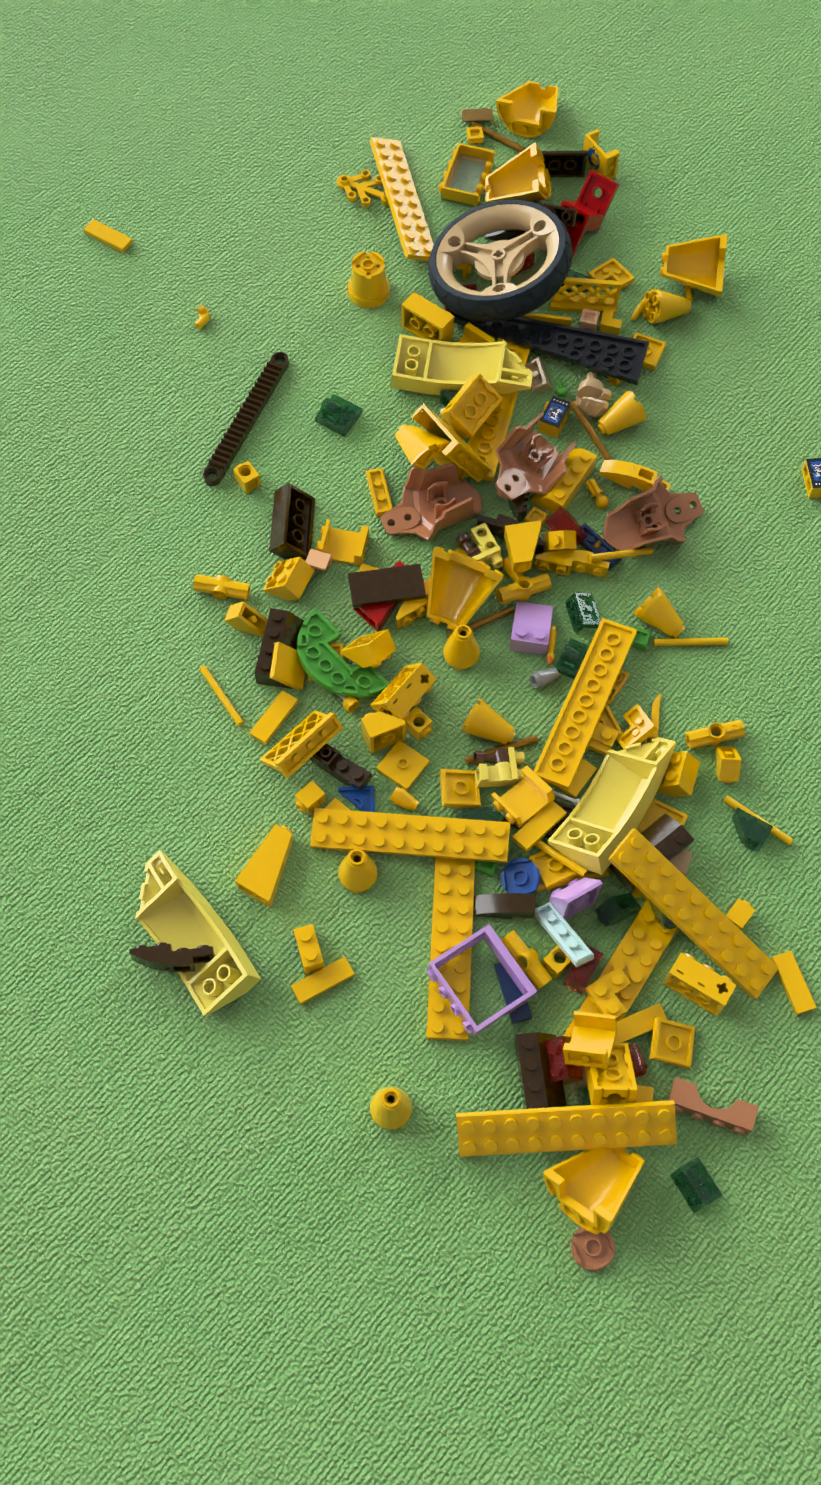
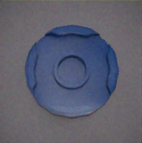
M526 858L511 860L501 872L502 887L507 893L533 894L540 885L541 875L538 867Z

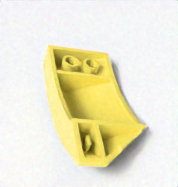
M400 334L390 388L430 395L455 396L470 377L481 374L498 394L531 389L533 372L529 368L526 369L522 364V360L514 351L511 352L504 340L502 342L459 343Z
M658 737L651 739V743L641 745L639 742L625 746V750L614 751L612 749L606 751V756L590 786L570 815L547 840L548 844L586 870L602 875L611 864L608 860L610 855L631 829H637L660 787L676 747V742Z
M159 850L145 865L144 871L147 873L139 896L141 900L140 910L136 912L135 919L140 922L156 943L164 942L171 944L173 951L183 947L193 949L200 945L213 946L215 957L210 962L196 963L195 971L177 972L203 1016H208L247 993L261 978L234 935L213 907L165 853Z

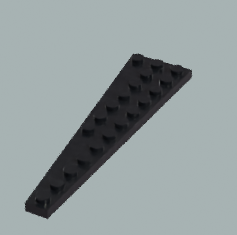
M452 311L450 312L454 316V323L465 327L469 322L488 335L634 385H638L649 347V341L524 317H515L514 319L499 322H481L466 319Z

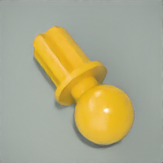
M592 478L585 485L592 495L591 498H596V507L605 509L609 505V500L606 496L601 495L603 489L600 490L595 479Z

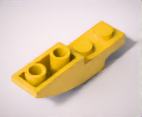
M604 460L598 473L628 489L633 485L643 491L651 489L654 482L658 479L657 471L619 460ZM662 480L661 484L669 491L671 484Z
M556 550L536 555L534 568L568 576L570 571L574 570L578 573H587L596 577L606 578L610 562L602 560L589 562L588 555L594 552Z
M430 578L424 581L426 598L403 602L396 616V627L398 629L409 625L412 620L422 617L427 613Z

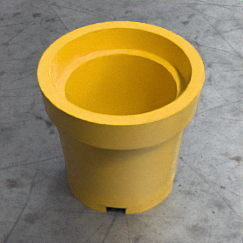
M371 251V253L360 252L352 260L348 296L359 307H378L384 304L390 296V286L386 277L384 258L374 251Z

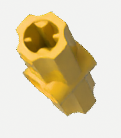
M545 573L532 578L520 577L516 583L496 589L497 600L500 604L517 599L526 601L532 594L550 589L552 586L549 575Z
M197 574L193 584L194 591L210 593L218 599L232 597L247 600L251 588L248 583L232 581L224 575H218L215 578Z
M741 720L723 724L712 723L709 727L686 732V744L690 749L706 745L717 746L723 741L744 737L746 734L745 726Z
M514 930L501 939L522 971L538 990L552 979L551 975L538 961L537 952L532 948H528Z

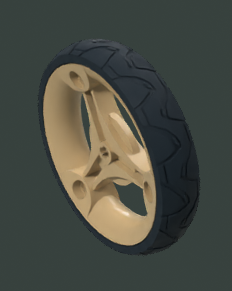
M503 200L486 203L461 214L440 233L429 257V281L440 302L463 318L481 322H499L514 319L541 307L561 288L571 267V239L563 222L549 209L539 204L523 200ZM497 231H527L511 240H499L489 244L472 243L482 236ZM538 248L547 251L545 262L536 274L517 286L510 283L511 277L522 268L525 258ZM463 262L472 264L476 267L477 273L484 279L491 280L493 285L482 292L467 289L457 282L453 269ZM498 280H504V283L498 284Z

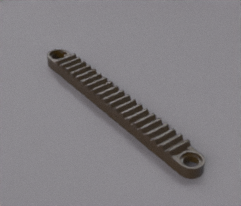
M275 353L270 361L267 362L266 367L264 366L263 372L261 371L260 377H258L257 382H255L254 387H252L251 392H249L248 397H246L245 402H243L242 407L237 412L236 418L234 417L233 423L231 422L230 428L227 429V433L224 434V438L221 439V443L218 444V448L215 449V453L209 459L208 465L203 472L204 482L208 486H216L221 482L289 366V358L286 353ZM278 359L285 360L283 363L276 362ZM210 474L217 475L215 479L208 478Z

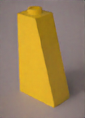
M275 824L235 880L238 889L269 908L273 903L293 843L292 831L283 825L280 827Z

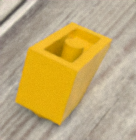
M575 530L543 533L544 551L576 549Z
M243 601L230 605L224 621L238 631L263 637L268 619Z
M716 746V775L719 781L723 783L739 782L741 758L734 746Z

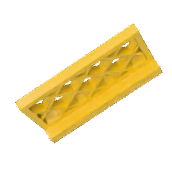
M566 277L564 281L566 285L558 290L550 302L551 311L582 313L584 308L603 314V309L614 310L613 315H616L621 281ZM581 284L582 286L577 288L574 285ZM593 285L599 286V287L596 288V289H593V288H592ZM609 287H617L613 290L608 289ZM571 288L573 291L568 293L565 290ZM587 289L589 293L584 294L582 291ZM605 291L606 294L600 295L599 292Z
M314 710L269 750L260 761L262 764L280 771L284 777L289 778L340 732L343 726L334 713L330 712L326 715Z

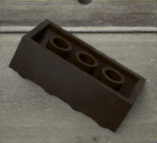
M588 150L541 151L545 160L543 163L545 168L548 169L550 178L584 177Z
M290 483L275 490L269 552L282 559L301 557L306 560L312 545L315 498Z
M270 608L254 672L257 684L293 689L270 678L275 643L281 642L297 650L298 634L304 620L290 611Z
M666 813L641 833L669 861L674 859L694 841V838L682 824ZM612 863L609 865V869L630 893L637 888Z
M539 1032L516 1034L514 1043L524 1109L567 1107L556 1035Z

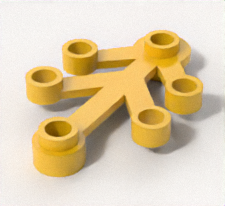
M362 170L360 175L352 177L341 175L337 178V185L341 190H345L349 202L356 201V192L351 190L353 188L357 190L363 207L371 205V199L365 193L381 198V203L384 206H389L385 191L381 192L370 188L383 185L380 175H377L375 180L368 181L370 179V171ZM361 180L367 181L363 183H356Z

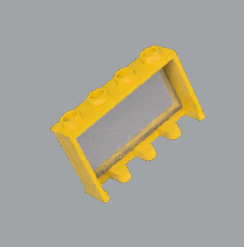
M458 143L457 148L453 149L452 160L448 162V171L444 172L443 183L441 182L439 185L441 200L448 199L477 207L484 191V185H486L485 177L490 174L494 164L495 151Z

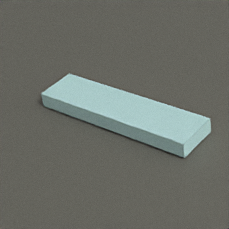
M551 902L535 909V918L575 967L594 959V954Z

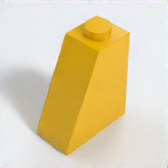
M541 521L505 526L504 538L512 572L531 570L540 535Z

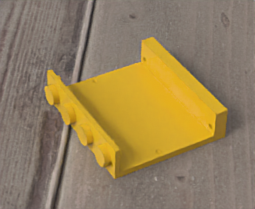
M425 404L411 416L428 432L446 440H452L442 451L443 454L478 483L491 471L465 440Z

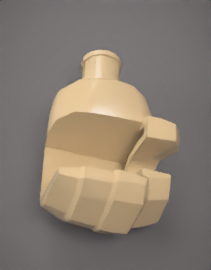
M591 372L579 384L575 402L584 416L600 418L608 409L609 402L606 401L611 399V391L604 388L602 382L596 379V374Z

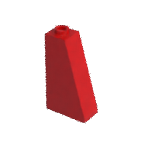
M399 561V562H398L397 564H395L393 567L406 566V565H404L401 561ZM399 602L353 608V610L379 632Z

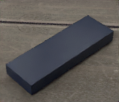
M586 523L575 530L576 541L587 551L594 552L593 554L615 552ZM600 541L602 545L597 550L593 545ZM622 558L602 561L610 562L609 571L621 562Z
M494 964L506 1006L523 996V994L502 964ZM528 1002L509 1013L512 1024L532 1019Z

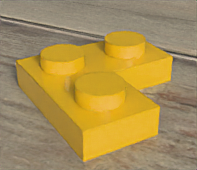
M614 257L588 273L589 279L621 281V290L633 283L635 278Z
M637 704L623 715L631 727L621 734L617 741L625 750V746L639 742L642 743L658 729Z
M620 966L585 988L586 993L601 1014L616 1016V1019H618L627 1012L616 994L631 985L630 980Z

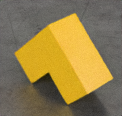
M603 309L599 332L620 334L622 320L612 318L614 310Z

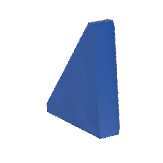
M353 786L338 787V792L358 810L375 812L374 786H365L361 791Z

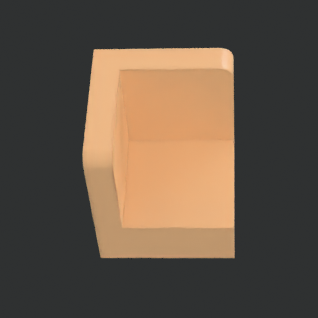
M583 308L579 328L596 331L600 312Z
M310 549L305 562L314 570L316 568L325 571L327 566L330 567L332 564L331 554Z

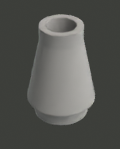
M556 668L534 671L530 675V682L535 689H541L558 679L559 673Z

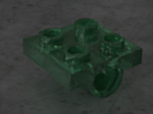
M333 394L330 399L325 398L323 400L320 412L315 417V422L345 437L363 413V408Z
M570 638L568 644L564 646L560 659L555 666L557 671L575 679L589 646Z

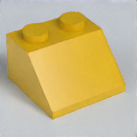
M387 629L360 636L340 652L343 656L363 668L369 666L376 668L382 664L381 661L390 658L391 654L397 649Z
M380 711L368 713L361 718L362 736L371 754L396 744L398 740H406L405 720Z

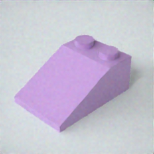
M517 601L509 650L546 656L553 606Z
M586 877L580 880L578 878L574 879L568 884V887L564 889L558 888L553 891L549 902L567 920L596 903L603 883L601 880Z

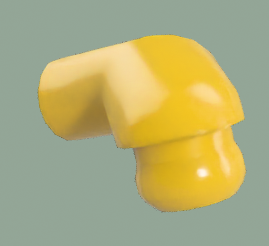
M204 305L199 306L197 309L199 319L194 325L198 330L204 327L210 320L209 310Z

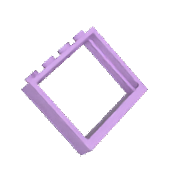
M490 924L429 962L427 966L428 977L432 982L435 981L440 987L438 988L439 993L444 999L447 998L449 1000L452 1012L456 1016H460L464 1029L468 1034L471 1033L473 1037L535 997L537 993L533 984ZM484 939L523 996L477 1026L438 969Z

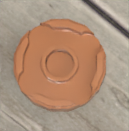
M580 1228L572 1237L570 1249L573 1259L580 1267L589 1271H597L610 1264L614 1257L615 1244L608 1231L605 1234L600 1232L597 1235Z

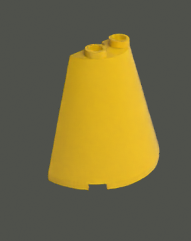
M532 81L523 84L496 100L500 119L507 125V129L518 136L532 138L542 135L554 122L557 110L558 87L548 85L547 88H542L540 83Z
M537 143L532 144L485 177L486 203L503 200L537 201L550 198L552 191L548 169L545 168L543 163L545 160Z
M728 234L667 245L666 252H662L661 263H664V267H660V277L673 280L716 297H721Z
M406 424L402 425L394 435L410 463L416 467L425 470L432 459L440 466L452 463L442 452L451 443L449 440L417 426ZM456 465L458 477L463 480L466 472Z
M434 547L427 617L436 624H440V622L446 623L447 628L455 630L459 625H466L504 575L496 569L494 571L490 570L491 566L453 550L445 552L444 548Z
M626 1147L590 1149L545 1170L543 1177L550 1194H555L557 1200L560 1201L557 1205L574 1223L590 1233L598 1235L600 1232H603L605 1234L612 1227L645 1160L639 1154L627 1153Z

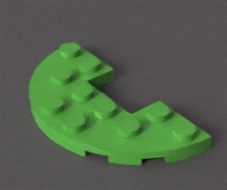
M317 609L313 611L303 622L297 639L298 658L307 675L322 688L340 696L366 698L380 694L389 683L371 666L363 668L356 665L351 668L330 646V644L340 638L341 633Z

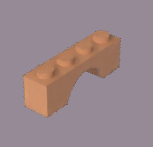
M677 1077L672 1081L667 1101L674 1100L675 1113H688L695 1120L703 1121L705 1119L712 1122V1125L715 1127L733 1129V1133L741 1136L748 1135L753 1131L759 1107L737 1099L728 1108H712L700 1098L697 1084Z

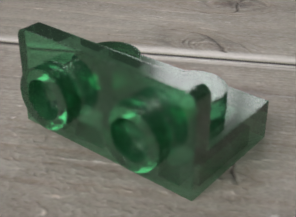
M574 592L565 601L574 632L578 633L583 627L598 628L601 619L593 594Z
M699 1157L670 1174L693 1213L698 1212L723 1196Z

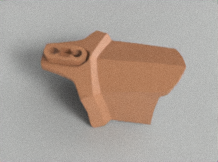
M542 412L526 427L520 425L514 427L495 450L500 464L495 488L498 495L504 499L514 500L529 492L546 495L566 474L567 467L564 462L576 445V442L574 441L559 454L556 447H553L543 438L541 433L538 434L533 430L544 415Z
M454 462L429 470L413 466L410 468L408 479L403 488L402 501L381 515V522L387 535L416 534L429 541L436 536L438 530L480 515L482 497L467 481L459 479Z
M661 476L654 482L651 489L628 499L617 509L607 514L603 538L617 551L639 549L669 541L672 544H683L687 541V538L684 537V529L703 513L698 495L696 493H670L661 484L663 476ZM674 509L680 510V512H678V514H675Z

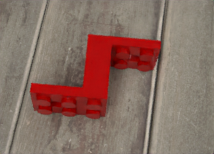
M590 170L577 201L563 200L560 207L578 210L574 227L565 226L572 243V258L584 232L599 231L620 185L594 170ZM597 188H600L602 193L601 196L597 198L595 196V190Z

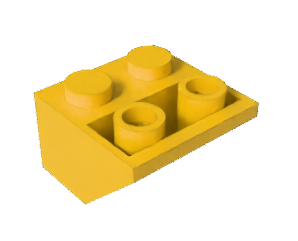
M301 557L278 561L274 565V571L271 576L267 578L263 591L287 601L300 599L315 570Z
M688 751L673 752L657 792L672 797L692 796L700 761Z

